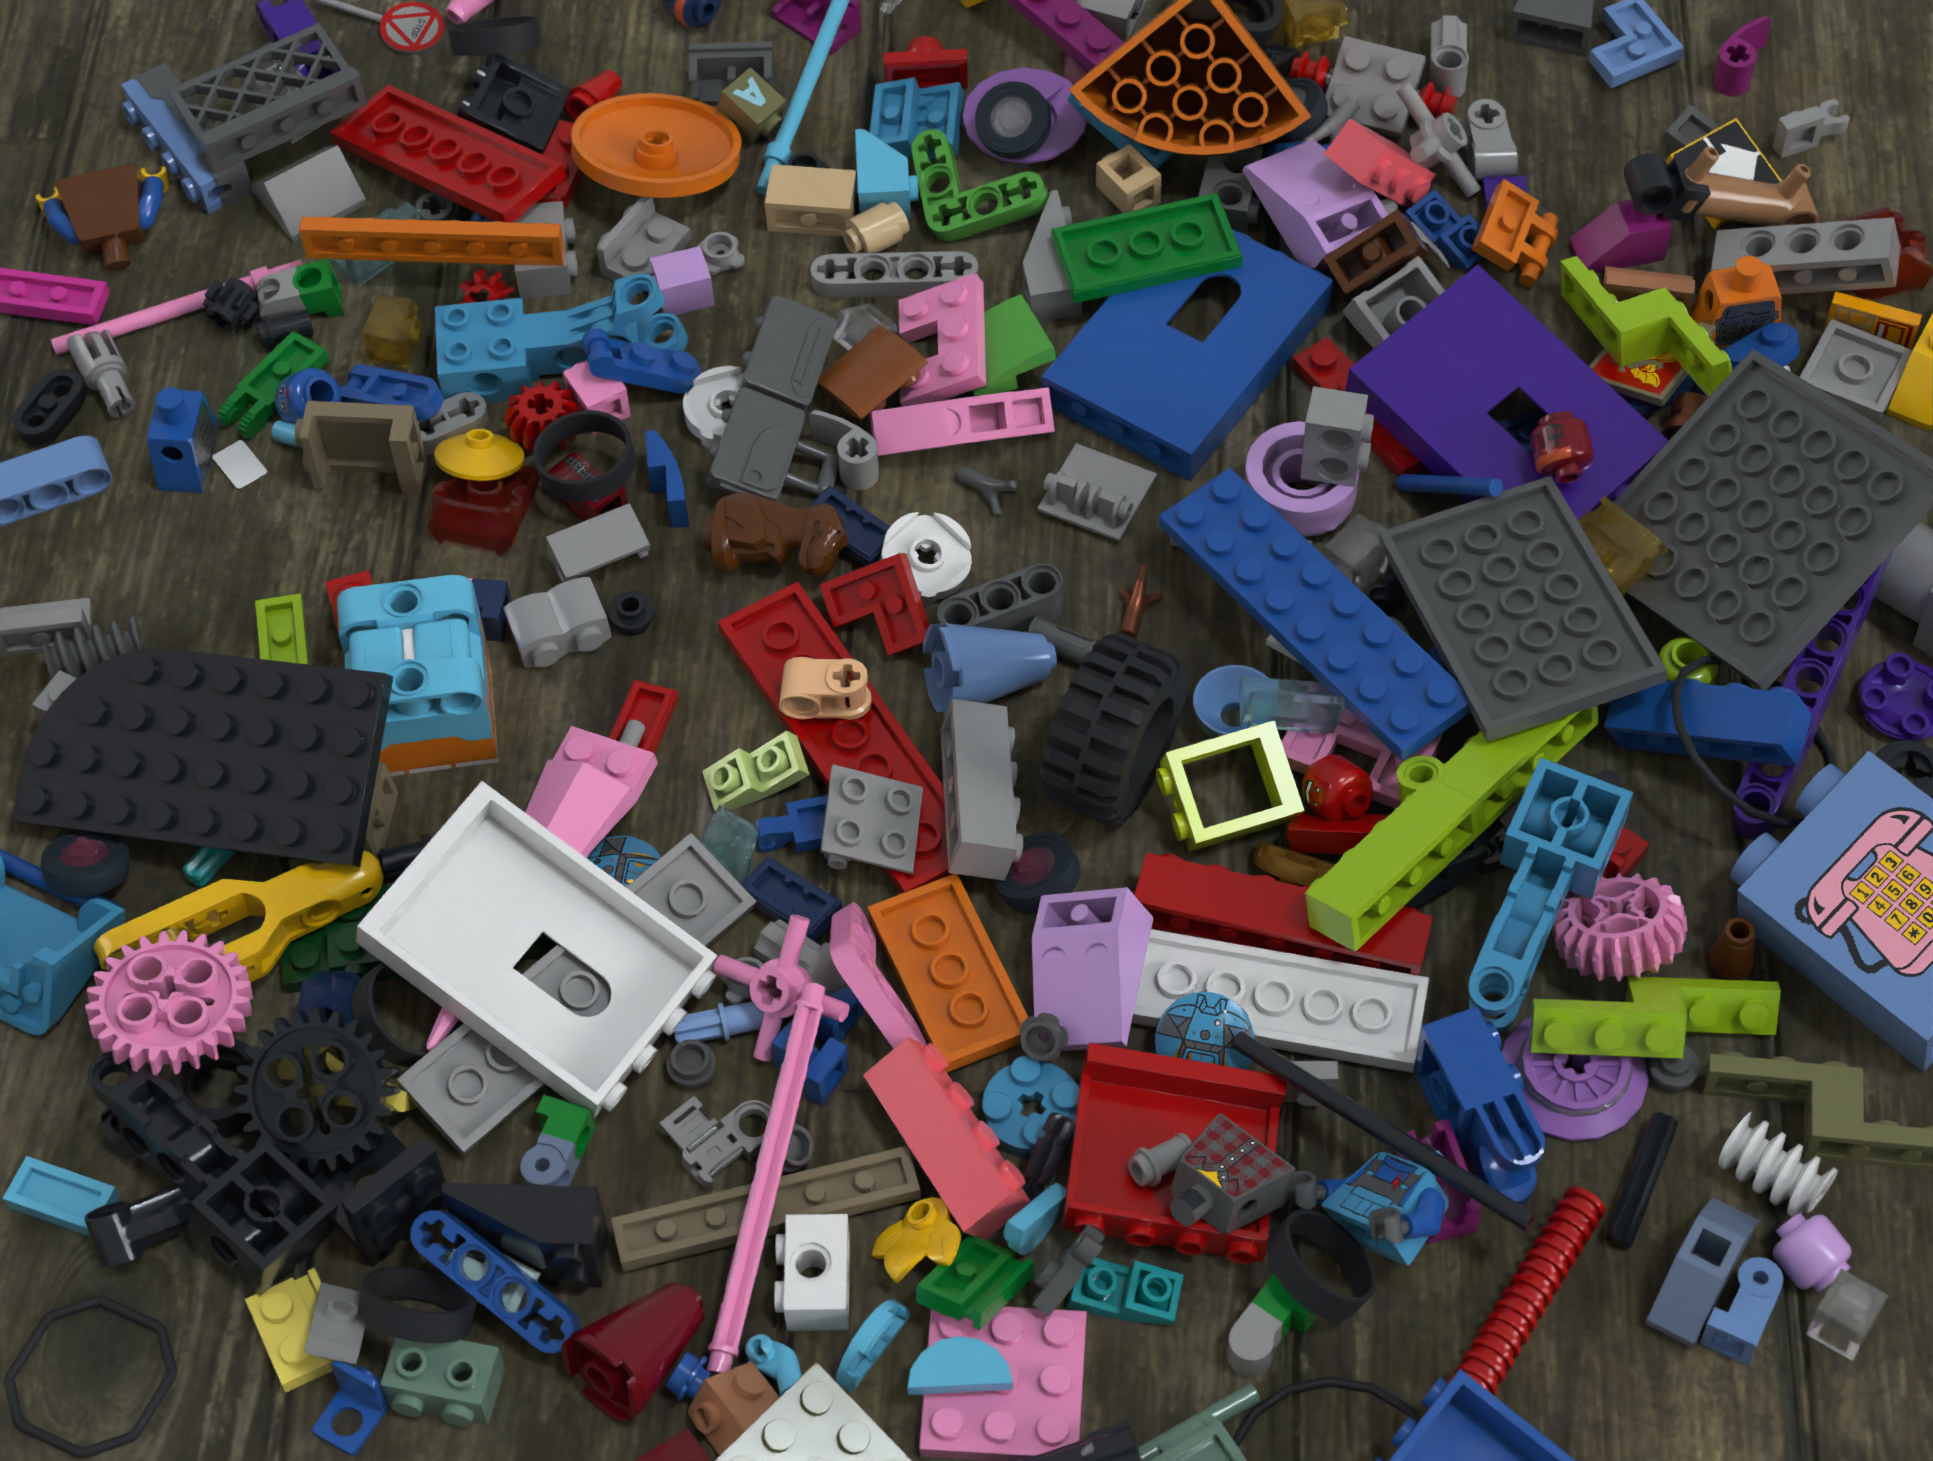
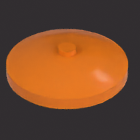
M639 93L610 98L585 110L576 119L572 128L571 153L578 168L589 178L605 187L642 197L673 198L702 193L727 181L735 173L740 163L741 136L736 125L726 115L705 103L676 95Z

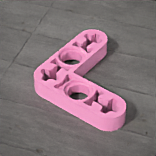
M852 902L832 915L829 951L834 965L893 1049L907 1037L928 1045L923 1031L875 965L876 933L863 910L855 902Z

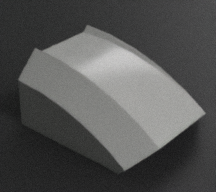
M1417 256L1405 264L1393 276L1370 291H1364L1352 299L1342 312L1363 338L1375 348L1445 290L1422 259Z

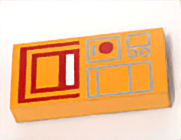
M1835 291L1825 329L1830 320L1833 319L1912 350L1922 315Z

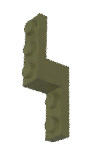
M1732 1051L1721 1054L1710 1053L1703 1074V1095L1804 1104V1158L1812 1159L1817 1155L1821 1160L1933 1171V1125L1919 1128L1900 1126L1898 1123L1890 1120H1879L1873 1123L1864 1122L1863 1068L1848 1067L1846 1064L1837 1061L1816 1064L1797 1062L1795 1059L1785 1056L1764 1059L1746 1057L1742 1053Z

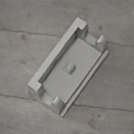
M630 503L546 536L548 558L553 564L561 583L575 579V577L637 553L639 558L649 555L647 551L650 550V543Z

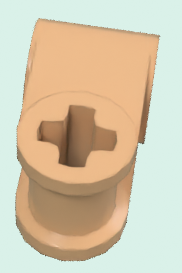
M795 657L789 659L784 664L779 708L786 716L795 719H858L870 710L872 704L871 692L866 686L868 682L867 669L863 663L850 658L812 659L808 657ZM847 671H851L853 681H849ZM845 697H849L850 707L846 706Z

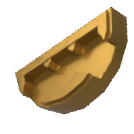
M1264 841L1257 843L1253 862L1260 869L1279 877L1278 882L1301 887L1311 885L1313 881L1323 877L1336 865Z

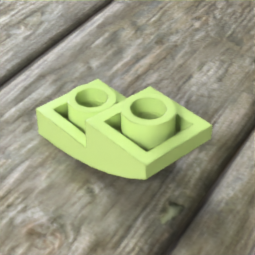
M787 730L751 753L738 748L702 771L713 808L719 813L766 798L810 775L798 737Z

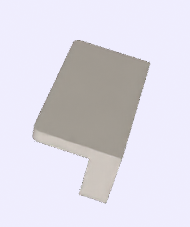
M80 598L1 608L0 658L44 653L43 640L46 641L49 647L54 646L55 632L58 631L62 633L67 643L72 642L73 631L77 627H79L86 639L91 638L92 604L90 599Z

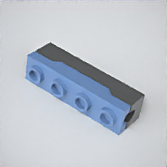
M163 63L137 76L136 79H131L121 84L126 102L122 103L121 106L132 126L139 124L142 128V136L150 150L153 152L156 150L160 151L162 162L168 173L172 177L178 175L181 178V185L188 199L192 203L198 201L205 211L211 214L221 209L220 207H225L253 192L246 165L242 161L216 174L213 172L207 162L204 151L169 98L167 90L182 83L166 63ZM192 96L184 99L186 104L199 106ZM208 119L203 131H208L216 126Z

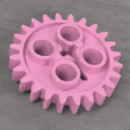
M185 930L181 931L176 941H169L166 932L161 931L158 943L151 944L145 936L140 937V949L135 951L124 944L121 946L124 957L122 960L107 957L105 961L108 972L95 971L93 974L96 986L87 988L89 1004L85 1005L93 1039L98 1038L103 1053L112 1051L116 1064H120L130 1058L132 1071L135 1072L142 1068L146 1062L151 1064L153 1075H158L163 1064H170L174 1074H179L181 1063L189 1061L195 1069H199V1056L206 1054L214 1060L219 1059L217 1045L221 1044L233 1048L235 1046L233 1032L244 1033L246 1031L244 1017L252 1016L250 1000L253 999V993L246 966H240L236 952L226 954L224 942L219 941L209 947L207 936L203 933L194 942H189Z

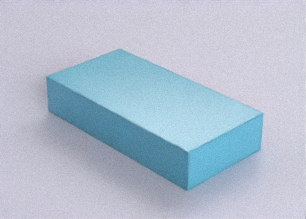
M26 1156L2 1199L10 1209L90 1236L84 1216L100 1206L117 1202L120 1195L115 1186Z

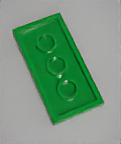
M1218 193L1051 229V241L1074 303L1242 267L1243 262L1242 253Z

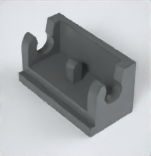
M772 41L689 43L691 99L709 106L718 105L722 90L750 67L775 89Z

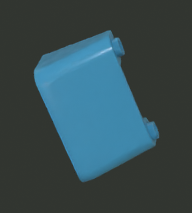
M0 855V1020L33 1035L44 1034L60 1021L100 966L99 959L96 957L93 949L95 941L107 931L124 924L125 909L103 899H90L80 908L77 919L5 885V866Z

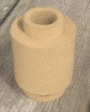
M882 202L848 219L845 223L846 231L843 232V239L851 253H879L902 241L903 235L909 232V223L902 208L896 202L889 204Z

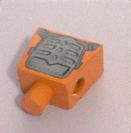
M1754 256L1740 257L1735 267L1709 272L1690 310V317L1697 324L1704 322L1716 326V331L1711 339L1716 341L1717 348L1728 347L1768 324L1782 323V299L1772 268Z

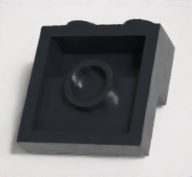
M497 53L489 67L481 64L471 86L477 89L474 97L466 94L456 116L542 154L565 107V102L571 89Z

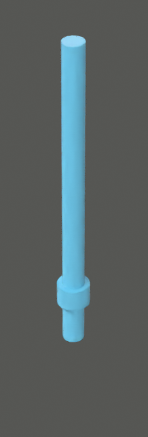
M832 0L775 141L768 144L764 154L763 162L765 166L755 188L762 195L766 196L772 164L787 165L788 160L791 158L792 151L790 146L850 0Z

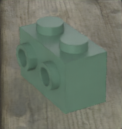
M395 1338L380 1386L388 1406H391L394 1411L411 1417L421 1416L422 1412L438 1415L446 1422L461 1427H469L472 1425V1422L488 1425L506 1368L499 1347L464 1340L448 1343H420Z

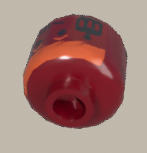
M1556 412L1542 417L1538 421V426L1530 433V445L1537 472L1544 477L1551 476L1555 478L1556 483L1565 484L1580 479L1583 476L1582 471L1586 470L1594 461V450L1588 425L1580 418L1574 417L1571 412Z

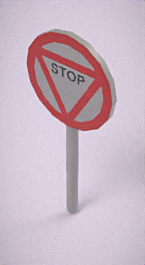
M313 0L314 2L379 22L382 40L388 47L399 53H424L436 47L443 39L445 32L443 16L436 8L426 3L414 1L400 3L390 8L384 15H380L337 0Z

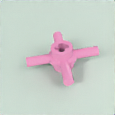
M800 915L790 916L778 959L770 960L758 969L722 954L714 964L715 973L750 986V996L757 1008L764 1011L753 1053L754 1058L762 1061H772L771 1042L780 1033L783 1018L791 1017L795 1014V1002L800 1000L804 983L812 982L807 970L798 965L810 922L808 918ZM824 994L822 1005L825 1010L823 1015L843 1022L848 1016L849 1004Z

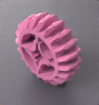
M1620 873L1616 878L1606 879L1602 876L1592 899L1568 891L1552 927L1555 948L1558 950L1559 957L1565 959L1567 968H1578L1581 976L1595 973L1599 981L1607 976H1613L1619 982L1623 976L1633 975L1640 979L1642 972L1658 973L1660 964H1672L1674 955L1683 951V943L1686 940V932L1688 930L1684 906L1681 904L1680 896L1673 894L1671 886L1660 885L1657 878L1642 880L1639 873L1631 878L1622 877Z

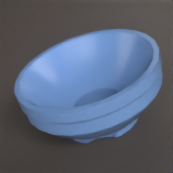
M1227 665L1210 671L1201 678L1193 694V710L1196 721L1201 729L1212 738L1267 722H1275L1279 708V696L1272 681L1262 672L1243 665ZM1237 709L1243 711L1248 716V721L1242 726L1232 727L1225 724L1221 716L1225 711Z

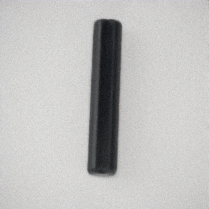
M1655 1112L1651 1116L1605 1236L1607 1242L1622 1249H1629L1633 1245L1678 1126V1121L1673 1116L1662 1112Z

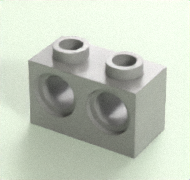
M1313 386L1305 422L1300 479L1355 487L1358 469L1367 471L1371 443L1366 442L1371 440L1375 415L1366 414L1368 395Z

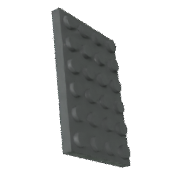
M1551 476L1502 491L1497 497L1487 496L1379 532V545L1449 674L1460 684L1469 702V710L1486 742L1666 682L1667 669Z

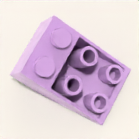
M1312 139L1249 164L1242 171L1297 262L1322 272L1329 269L1324 260L1325 256L1388 216V213L1374 190L1358 182L1325 156L1326 149Z
M1128 887L1041 895L1032 934L1034 1017H1038L1040 1013H1051L1059 1019V1024L1066 1028L1068 1043L1060 1051L1087 1049L1089 1043L1113 1047L1127 1046L1153 923L1152 915ZM1042 1032L1040 1033V1039L1047 1041L1048 1035Z

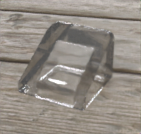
M869 303L841 310L833 339L849 351L878 325L885 327L893 333H897L899 326Z

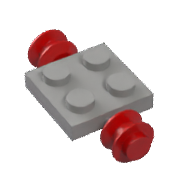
M1344 36L1334 69H1331L1327 55H1323L1316 62L1310 59L1309 51L1306 50L1302 58L1295 57L1289 79H1312L1319 84L1322 90L1328 86L1325 96L1328 112L1324 120L1349 96L1360 106L1350 119L1375 133L1402 139L1410 112L1396 91L1409 82L1435 118H1438L1445 112L1454 116L1458 101L1457 96L1451 95L1452 86H1449L1444 93L1435 91L1434 82L1431 81L1422 88L1421 92L1417 90L1426 63L1424 55Z

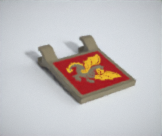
M1699 322L1697 325H1702L1706 329L1710 340L1716 345V341L1711 339L1716 331V326ZM1604 347L1589 365L1617 393L1661 407L1688 375L1670 352L1620 367Z

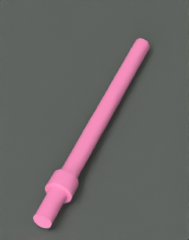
M301 259L271 269L263 266L251 270V275L239 280L247 283L254 292H257L258 281L263 277L303 264ZM208 289L51 339L56 355L70 352L67 340L72 335L81 334L82 338H84V335L88 332L97 331L101 334L103 330H109L113 338L207 308L202 303L206 299L204 295Z

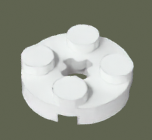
M721 366L707 370L693 380L694 387L688 392V395L687 393L684 395L683 410L686 424L693 435L700 438L703 446L708 449L712 445L719 444L726 424L721 419L723 412L720 410L722 409L721 403L729 401L731 405L733 404L740 389V381L743 376L740 367Z
M919 512L909 513L895 521L888 529L883 542L880 560L898 553H906L924 605L934 603L937 599L951 596L965 583L972 563L971 543L965 530L955 520L944 514L934 512L933 516H918ZM920 549L923 552H927L932 549L935 551V563L924 564L920 562L916 550Z

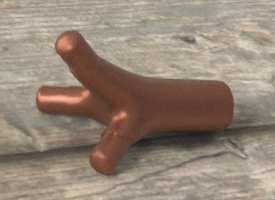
M1147 565L1139 566L1132 593L1127 588H1122L1119 592L1126 605L1119 633L1133 638L1137 637L1145 611L1151 604L1163 599L1161 592L1149 595L1145 593Z

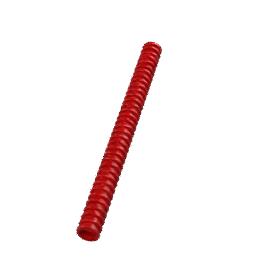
M1576 1186L1568 1187L1564 1191L1563 1199L1558 1201L1555 1211L1548 1217V1224L1542 1227L1540 1236L1532 1243L1533 1249L1528 1250L1525 1254V1261L1521 1262L1517 1267L1518 1274H1514L1509 1280L1510 1286L1503 1290L1502 1299L1495 1303L1494 1312L1488 1314L1486 1325L1480 1327L1478 1337L1473 1339L1470 1344L1471 1350L1464 1353L1462 1357L1463 1363L1456 1366L1454 1375L1461 1369L1494 1396L1497 1394L1498 1385L1504 1382L1506 1372L1512 1369L1514 1359L1520 1356L1522 1352L1521 1346L1528 1343L1530 1339L1529 1333L1534 1332L1537 1328V1320L1542 1319L1545 1315V1308L1551 1305L1553 1295L1559 1292L1561 1282H1564L1568 1277V1270L1574 1267L1576 1257L1582 1254L1583 1245L1590 1241L1591 1233L1599 1226L1598 1220L1605 1216L1606 1207L1597 1195L1585 1188ZM1454 1376L1450 1377L1447 1383H1449Z

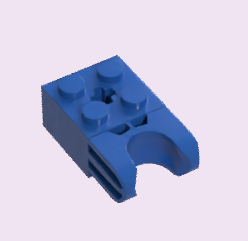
M1477 1006L1423 1025L1421 1027L1414 1075L1437 1120L1449 1119L1462 1154H1467L1479 1179L1519 1204L1527 1203L1535 1191L1537 1174L1534 1166L1539 1164L1543 1158L1545 1137L1522 1094L1524 1085L1519 1070L1513 1063L1507 1064L1500 1051L1502 1044L1495 1025L1491 1021L1485 1022Z

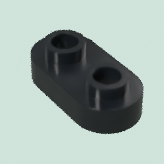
M66 368L48 372L17 407L12 416V423L21 441L30 445H40L49 442L79 409L86 398V390L77 372Z

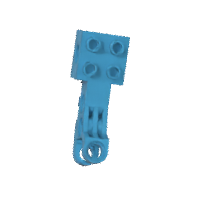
M644 273L614 280L610 296L563 311L525 314L522 298L435 306L437 375L443 400L459 393L474 392L481 395L485 403L509 401V396L520 395L521 384L531 389L532 382L540 380V375L563 373L575 364L587 361L588 355L585 353L582 338L591 329L604 330L608 334V338L631 343H645L651 347L674 352L684 351L688 344V334L679 318L674 314L666 312L653 315L660 307L661 309L663 308L665 297L656 280L651 275ZM643 291L650 292L649 297L644 302L636 305L631 304V300L636 294ZM665 330L674 331V334L668 341L659 344L655 343L656 337Z
M1540 758L1505 834L1500 864L1517 870V873L1512 879L1501 909L1489 930L1468 985L1469 1009L1477 1006L1485 1022L1491 1021L1498 1033L1512 1027L1518 1018L1532 976L1568 891L1590 899L1593 898L1626 823L1633 792ZM1496 994L1504 999L1491 1002L1484 999V997ZM1506 1013L1503 1017L1499 1019H1488L1484 1016L1488 1015L1495 1017L1500 1016V1014Z

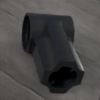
M174 1185L131 1203L117 1201L100 1206L84 1216V1220L100 1266L112 1267L131 1261L144 1252V1247L186 1231L190 1202L185 1193Z

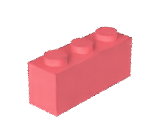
M1350 118L1324 153L1325 156L1358 182L1408 209L1427 195L1430 190V183L1436 176L1435 173L1422 163L1414 162L1410 154L1403 148Z

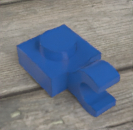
M828 795L786 803V816L765 817L756 820L758 830L756 838L760 852L778 850L790 841H793L796 853L821 848Z

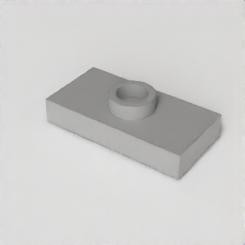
M321 1282L304 1353L348 1364H356L366 1324L358 1315L361 1291Z

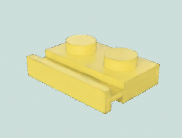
M315 1267L308 1270V1274L294 1280L292 1277L270 1287L260 1297L255 1294L245 1299L285 1393L333 1371L331 1364L334 1360L304 1353L321 1285Z

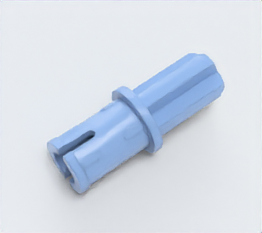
M753 1001L726 1007L723 1006L722 1002L717 1003L718 1008L687 1014L684 1020L675 1027V1040L677 1044L690 1039L701 1042L724 1037L725 1042L730 1041L729 1036L760 1030L764 1011L757 1008Z

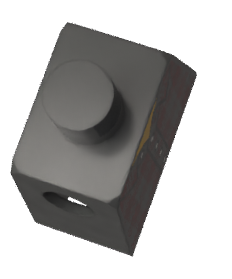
M1220 1113L1187 1149L1178 1162L1171 1187V1193L1174 1197L1170 1204L1171 1212L1174 1218L1184 1226H1191L1202 1218L1220 1233L1229 1234L1283 1206L1286 1203L1296 1168Z

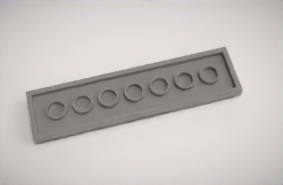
M692 833L687 835L626 887L707 948L748 914L757 902ZM558 944L522 974L571 1012L579 1016L591 1017L598 1015L610 1003L611 991L605 979ZM465 1023L409 1068L396 1081V1085L408 1092L412 1103L462 1157L547 1086Z

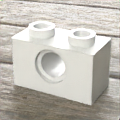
M848 1214L786 1215L785 1234H776V1264L785 1265L784 1281H775V1312H784L787 1331L849 1330L850 1230ZM810 1267H818L824 1270L821 1275L815 1278H806L800 1275L802 1271Z

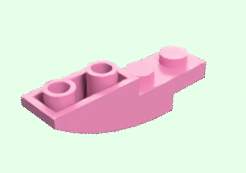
M1049 387L871 411L869 413L872 436L877 443L878 456L1055 432Z

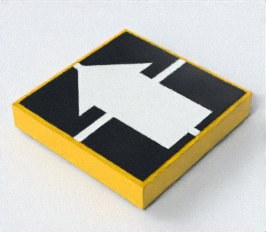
M1737 118L1670 154L1666 160L1667 165L1674 156L1696 160L1705 147H1713L1718 151L1719 159L1709 172L1772 184L1782 181ZM1705 216L1713 229L1730 221Z

